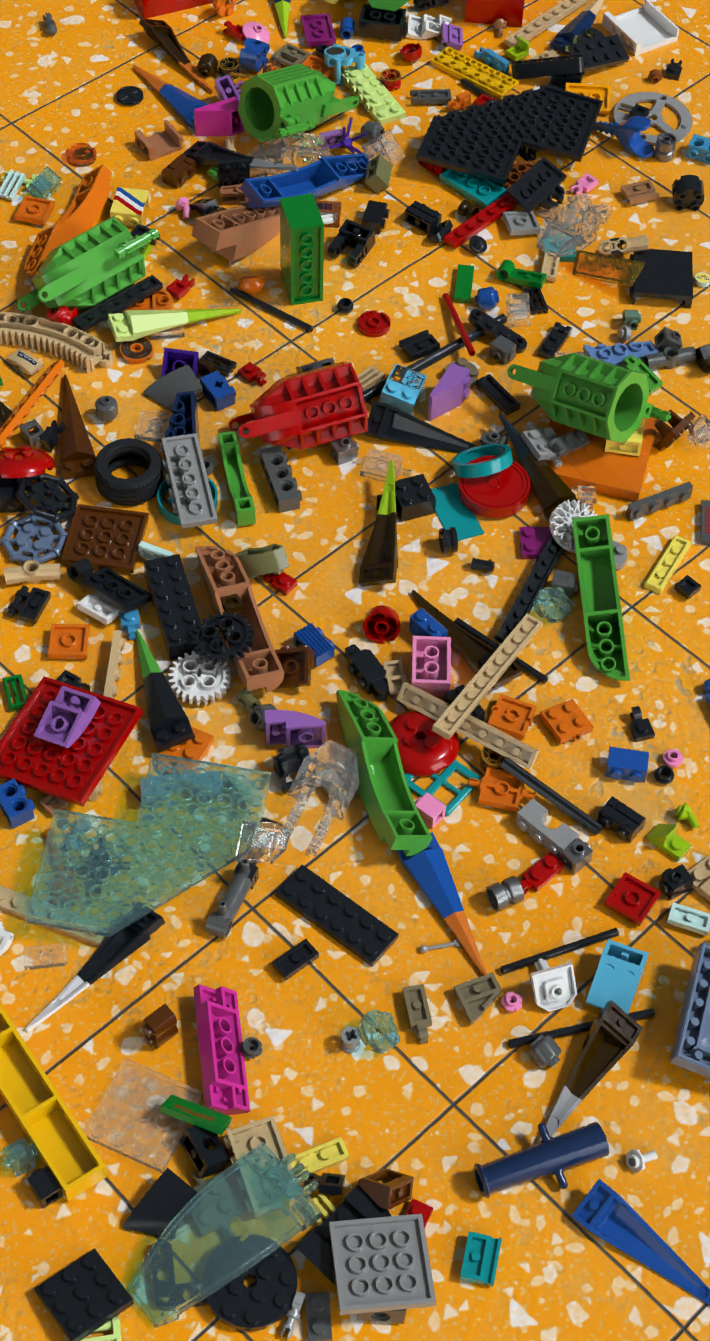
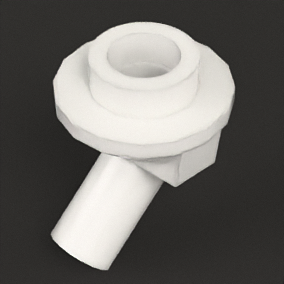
M630 1150L626 1155V1165L632 1172H640L645 1169L644 1163L658 1159L656 1151L653 1150L641 1154L639 1150Z

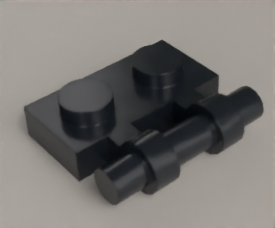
M23 585L16 592L14 601L9 604L6 615L9 618H13L18 613L19 620L36 624L51 598V592L35 587L32 588L31 592H28L29 588Z

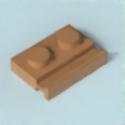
M650 180L623 185L620 189L626 201H629V205L655 200L659 196Z

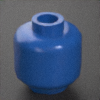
M493 287L480 288L477 295H475L476 305H479L482 310L495 308L497 303H499L498 290H495Z

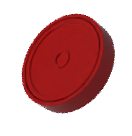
M491 455L479 457L470 461L468 464L488 461L498 456ZM514 460L511 466L492 475L477 478L459 477L458 494L461 502L470 511L483 517L505 518L512 516L526 505L529 498V475Z

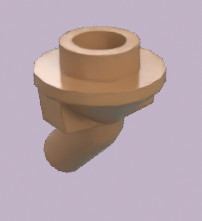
M496 19L493 23L494 30H498V37H502L503 29L507 28V21H504V19Z

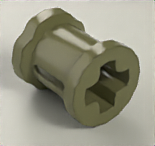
M244 688L236 696V699L243 703L245 711L251 713L256 705H261L260 700L253 696L252 690L247 691Z

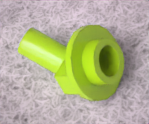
M688 803L679 804L675 815L678 816L677 820L685 821L688 819L693 830L699 828L700 825L695 815L691 812L692 808L688 806Z

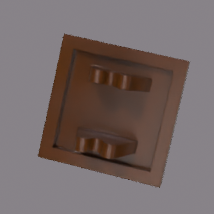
M669 410L668 412H671V419L668 422L672 428L661 420L654 424L663 437L655 445L659 451L664 446L668 448L674 440L676 441L683 434L684 430L686 431L693 424L691 421L696 416L692 412L682 419L672 410Z

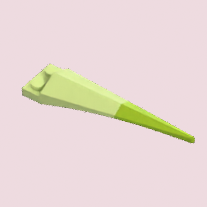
M242 309L125 310V313L108 314V322L115 341L125 342L134 341L188 323L239 314Z

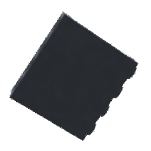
M649 249L630 254L629 264L632 265L629 268V275L632 276L629 278V286L632 287L629 289V297H632V304L635 302V297L684 300V308L691 309L693 300L692 252Z

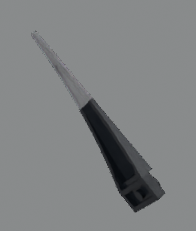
M197 141L182 153L187 158L194 159L196 164L218 165V161L249 159L250 168L298 171V166L257 159L206 141Z

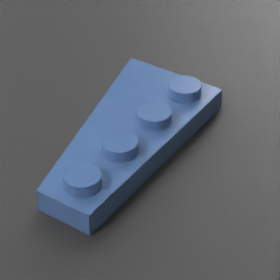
M652 341L630 342V345L614 343V346H605V344H598L597 347L583 346L586 356L618 366H624L622 360L629 355L644 361V355L659 353Z

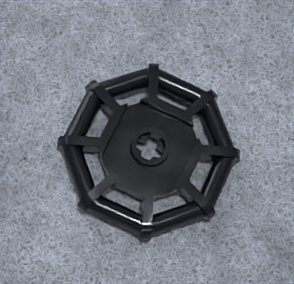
M44 473L32 477L18 478L16 499L21 501L31 516L36 515L51 520L52 523H58L59 520L68 517L73 518L79 499L78 493H75L69 487L63 477L59 478ZM37 480V483L32 484L30 481ZM65 502H70L69 507L65 505Z

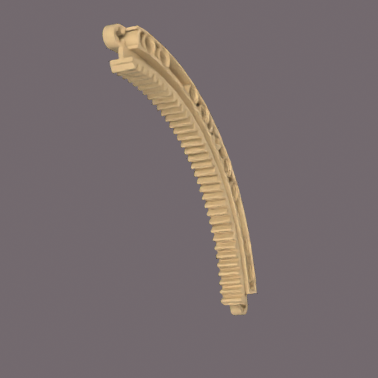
M0 312V345L6 343V346H9L12 343L15 347L19 344V347L25 345V348L31 346L32 350L37 347L38 351L43 349L44 353L49 351L50 355L55 353V357L61 356V359L66 358L67 362L71 360L72 364L76 363L77 367L81 366L82 370L86 369V373L94 372L96 364L102 368H110L114 363L113 355L105 349L104 342L80 329L34 315Z

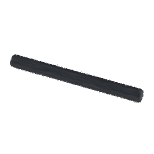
M506 757L501 762L500 766L592 833L597 835L601 831L602 824L510 758Z

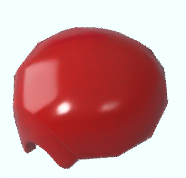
M419 43L404 45L400 49L402 59L406 62L418 61L422 55V46Z

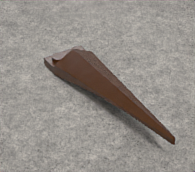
M64 375L62 422H64L66 429L61 433L60 464L62 477L70 479L95 475L94 461L96 456L67 375Z

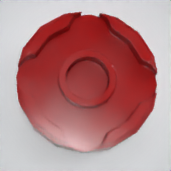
M371 310L359 316L357 327L363 335L376 338L388 333L391 321L385 313Z

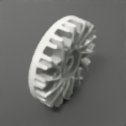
M567 500L559 504L552 511L549 519L550 531L555 541L562 548L576 553L572 519L598 516V514H594V510L591 512L588 510L590 505L587 507L586 503L580 505V500H572L571 502Z

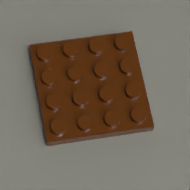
M77 504L61 556V564L69 565L86 558L91 562L93 568L102 569L108 567L114 571L134 573L139 555L138 545L143 541L149 513Z

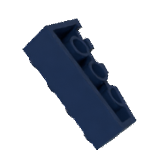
M194 391L177 393L165 438L197 433L199 440L198 405Z

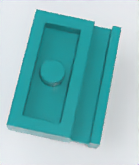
M469 1231L460 1280L478 1284L484 1283L493 1287L502 1238H491L492 1236Z

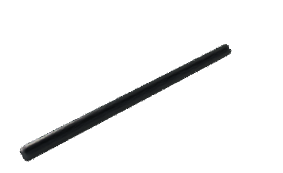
M501 314L494 319L505 324L508 318ZM476 328L468 332L467 335L470 341L473 342L485 335V333ZM459 337L406 368L419 372L464 347V342ZM388 378L363 391L364 402L379 395Z

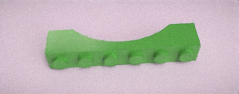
M235 431L218 433V449L237 525L256 524L255 506L245 480Z

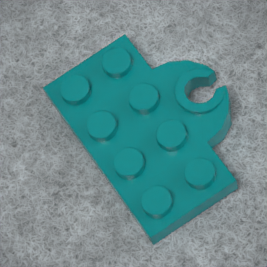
M450 169L441 173L439 180L483 208H486L505 195L507 189L496 182Z

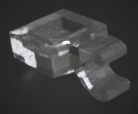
M577 486L579 503H586V507L590 505L588 508L590 512L593 509V504H596L597 501L595 486Z

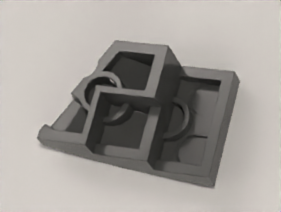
M186 365L156 380L143 391L145 397L153 398L157 404L173 412L172 408L177 393L194 391L195 394L203 392V389L191 367Z

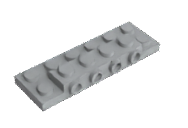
M197 433L162 438L165 460H162L163 470L168 471V474H165L167 485L171 484L169 496L170 499H174L172 509L173 513L178 515L181 528L218 523Z

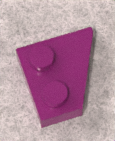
M519 527L521 559H537L551 534L550 527Z

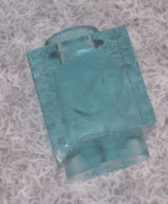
M23 1137L3 1148L5 1157L2 1158L7 1170L12 1169L15 1177L36 1167L35 1161L39 1159V1156L31 1141L26 1143Z

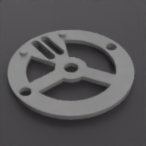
M638 92L622 98L615 106L614 122L621 123L627 120L629 114L621 111L630 113L631 109L639 102H656L647 118L655 117L656 120H651V126H656L663 133L668 132L675 135L677 138L676 142L685 138L692 127V116L689 110L680 101L665 94ZM665 105L672 108L680 118V126L677 130L672 129L663 121L661 112ZM640 132V135L645 138L643 140L647 144L656 145L657 135H648Z

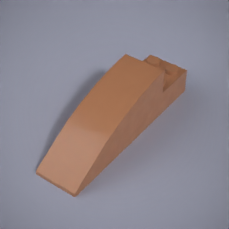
M245 204L197 217L192 237L196 238L198 242L209 246L208 248L231 262H234L256 251L280 233V206L252 209Z

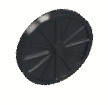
M135 86L122 87L117 91L116 98L123 105H136L143 100V91Z

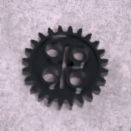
M226 611L223 612V615L216 612L215 617L209 614L210 619L203 618V624L197 623L198 629L193 630L192 645L196 655L199 654V658L205 659L206 663L212 661L213 666L217 662L220 663V666L224 662L230 665L231 660L237 663V657L245 658L244 652L250 653L249 647H253L252 641H255L251 622L247 621V617L242 618L240 613L235 616L234 611L227 615ZM216 627L220 629L222 636L219 635V631ZM224 640L227 641L228 646H229L230 649L227 648V646L225 645Z

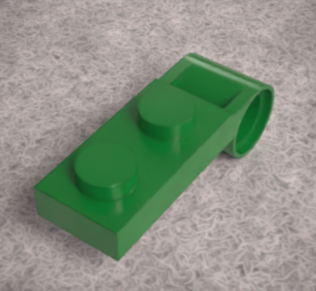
M510 260L502 261L496 271V276L499 280L517 285L542 289L547 280V274L516 269L514 263Z

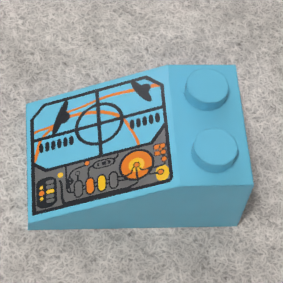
M395 364L381 392L379 402L391 405L411 415L427 376Z

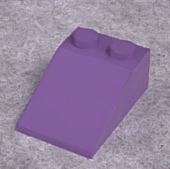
M451 363L429 395L427 420L432 421L460 406L464 399H468L470 395L469 385L471 383L470 369Z

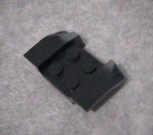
M358 1184L344 1198V1202L314 1232L311 1231L296 1248L336 1286L329 1222L389 1217L392 1215L387 1209L380 1208Z

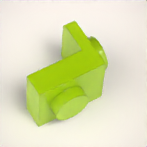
M521 36L518 37L517 45L507 49L506 56L513 61L523 59L529 54L530 43Z

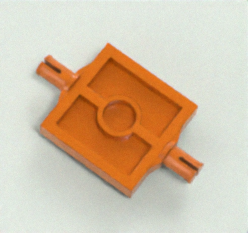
M487 767L482 780L470 777L468 786L479 788L478 804L517 812L519 803L523 798L532 800L536 796V792L526 791L524 783L512 774L495 768Z

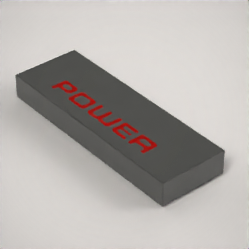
M701 500L700 545H710L709 500Z

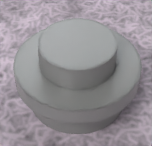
M622 325L618 329L617 336L620 341L626 342L631 339L632 330L627 325Z

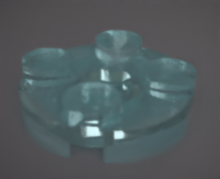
M560 587L541 589L533 602L534 610L541 618L545 617L551 623L563 621L571 611L570 600ZM550 602L554 603V604H555V608H554L552 605H549V603H550Z
M371 1010L361 1017V1021L358 1023L359 1036L366 1046L369 1044L374 1048L372 1051L375 1053H387L400 1042V1036L393 1022V1016L389 1012L383 1013L379 1010Z

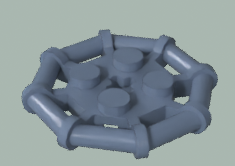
M27 515L8 522L9 526L4 536L0 539V545L5 548L10 561L25 563L28 560H36L39 564H42L54 558L58 559L61 556L68 533L65 532L59 521L58 523H52L51 520L36 515ZM36 521L47 523L48 525L36 524ZM55 528L58 535H53L51 531ZM13 532H17L16 537L11 538ZM58 542L56 547L52 548L53 544ZM12 546H17L19 550L14 551Z

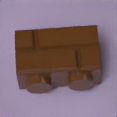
M183 154L179 155L162 170L163 183L175 189L180 185H184L187 179L196 173L195 160L187 158Z

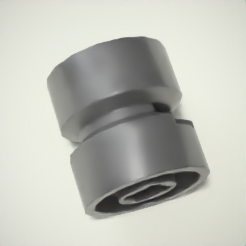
M664 132L657 136L654 158L657 161L669 162L673 159L677 141L675 135Z
M515 876L501 881V884L496 882L486 887L488 900L497 912L507 908L509 903L516 904L524 900L523 888Z

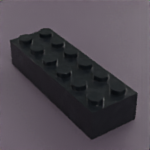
M180 554L143 561L149 592L152 594L153 606L169 660H177L178 657L185 658L184 653H187L189 656L192 655V651L195 652L192 645L193 630L198 629L197 623L201 624Z

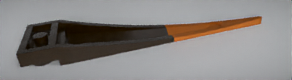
M141 18L139 24L144 28L146 34L212 95V88L194 68L172 28L163 20Z

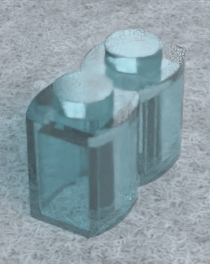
M47 166L29 184L26 191L33 197L49 200L52 196L51 192H56L61 187L60 182L62 178Z

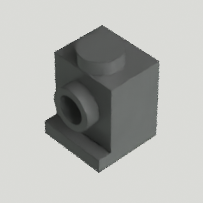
M488 430L487 434H482L480 443L482 445H507L508 434L505 433L503 435Z

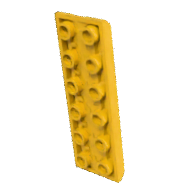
M449 46L430 60L432 66L460 80H467L497 99L502 98L519 84L518 80Z

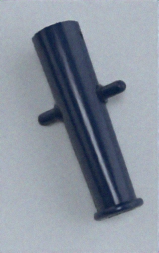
M593 1122L553 1138V1136L550 1137L544 1123L538 1124V1131L542 1139L540 1143L483 1165L474 1164V1176L481 1194L485 1198H489L493 1192L549 1174L556 1176L561 1189H566L568 1183L564 1175L565 1169L609 1155V1145L602 1127L598 1122Z

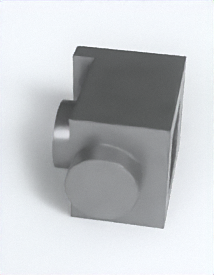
M35 419L19 426L21 438L26 441L30 448H40L43 446L40 439L45 431Z

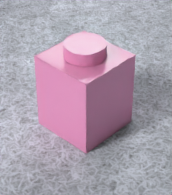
M428 792L415 801L425 825L431 829L445 817L446 805Z

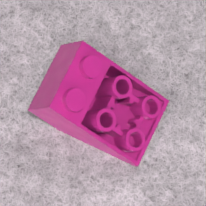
M234 96L194 109L195 135L233 136L244 132V126L238 112L239 100Z

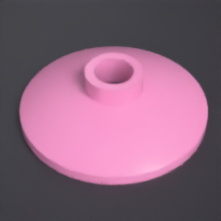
M250 21L243 25L242 32L246 39L250 37L265 43L269 42L270 33L262 24Z

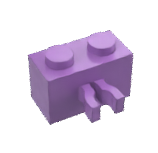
M229 74L215 80L214 88L221 101L234 96L240 101L241 89L239 87L243 85V81L234 85Z

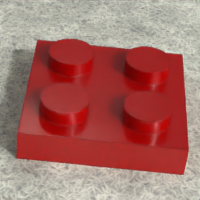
M625 872L605 900L604 906L641 926L659 899L661 892Z

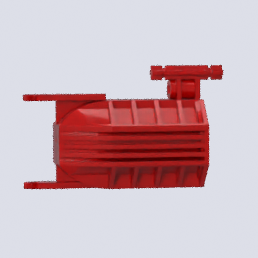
M347 361L281 378L250 405L251 413L231 419L228 423V428L231 431L239 432L240 436L245 439L257 436L258 440L265 443L300 450L368 431V415L362 394L363 387L359 382L352 363ZM233 422L238 423L237 428L232 427ZM249 429L248 434H243L244 430Z

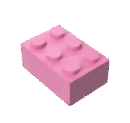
M413 636L411 685L434 697H444V694L450 691L451 637Z

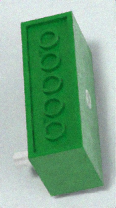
M313 193L280 198L281 278L291 306L323 301L324 225L334 223L332 214L320 215Z

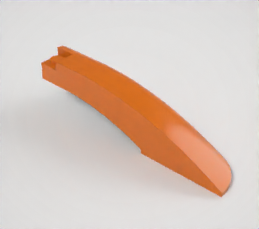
M103 164L83 176L72 202L54 225L37 234L24 266V270L28 275L37 274L51 250L91 229L112 189L108 185L112 172Z

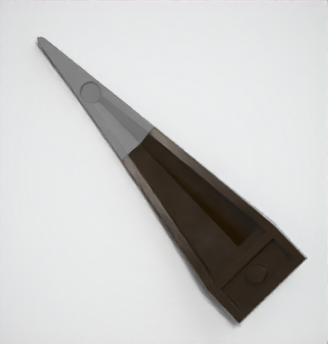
M612 1000L606 1003L598 1018L594 1020L545 1123L550 1137L553 1136L608 1071L634 1045L643 1030L642 1026ZM539 1136L536 1144L540 1143V1141L542 1140L541 1136Z

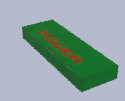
M172 1094L161 1105L160 1110L163 1114L218 1135L223 1134L231 1124L232 1119L228 1115Z

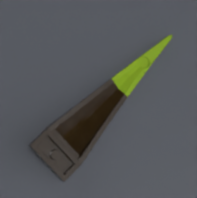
M392 459L389 462L374 528L360 566L359 584L362 587L396 582L398 547L395 475Z

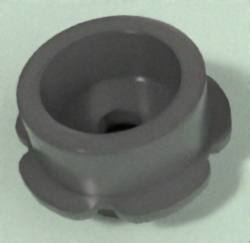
M249 1037L241 1045V1052L245 1054V1057L253 1059L255 1056L261 1055L262 1044L257 1038Z

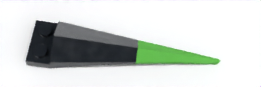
M136 630L150 732L157 751L161 752L193 739L195 735L183 708L140 632Z

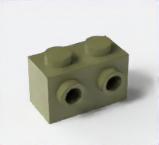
M379 154L369 161L364 182L376 193L386 190L389 186L392 165Z

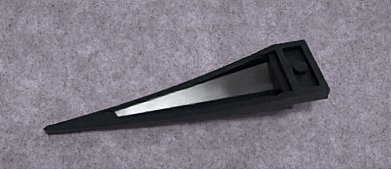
M377 401L373 402L368 417V431L363 432L364 435L381 439V441L456 453L477 447L475 444L432 426L391 405Z

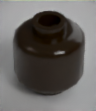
M204 54L199 59L197 69L204 77L213 76L218 67V60L213 54Z

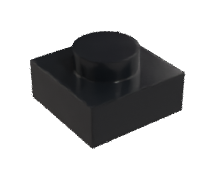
M687 575L675 584L674 589L686 599H690L700 591L701 585Z

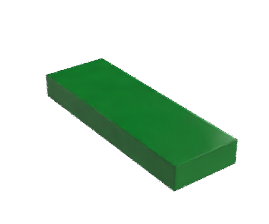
M458 264L454 302L470 303L474 266Z

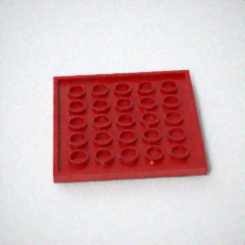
M44 676L0 740V778L8 781L15 779L18 784H22L25 787L84 807L144 712L140 707ZM62 686L95 696L101 702L87 728L69 748L33 736L50 700L55 701Z

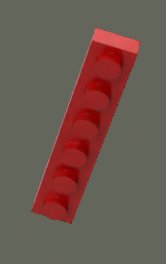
M503 195L443 237V242L456 249L472 236L501 218L502 212L511 211L518 204L507 195Z

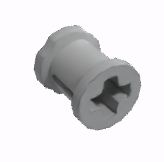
M353 1026L343 1029L341 1033V1046L344 1052L351 1054L359 1050L361 1038L359 1029Z

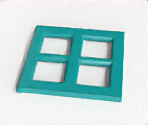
M456 760L439 776L432 774L430 777L435 781L426 790L410 781L414 777L413 775L405 773L410 791L419 797H423L427 792L433 795L442 785L456 794L455 798L446 805L445 816H449L475 788L467 784L462 790H459L446 780L455 771L468 779L471 777L482 780V776L477 775Z

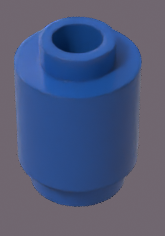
M345 17L341 20L339 33L343 39H350L354 34L355 21L352 18Z

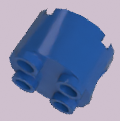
M249 37L243 43L245 48H241L239 64L243 68L260 72L263 67L267 66L268 58L266 57L270 45Z

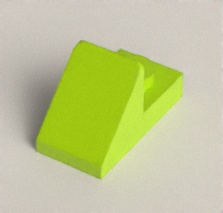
M658 824L646 836V839L679 862L691 849L692 845L676 834V824Z

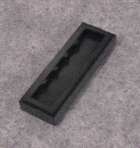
M490 374L476 380V386L506 416L520 409L521 404Z

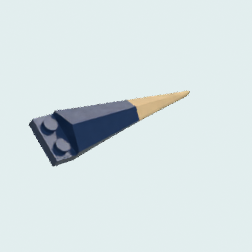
M594 0L558 32L555 39L550 43V49L571 55L570 52H565L566 45L574 44L573 39L575 36H579L584 28L588 30L589 27H592L604 0Z

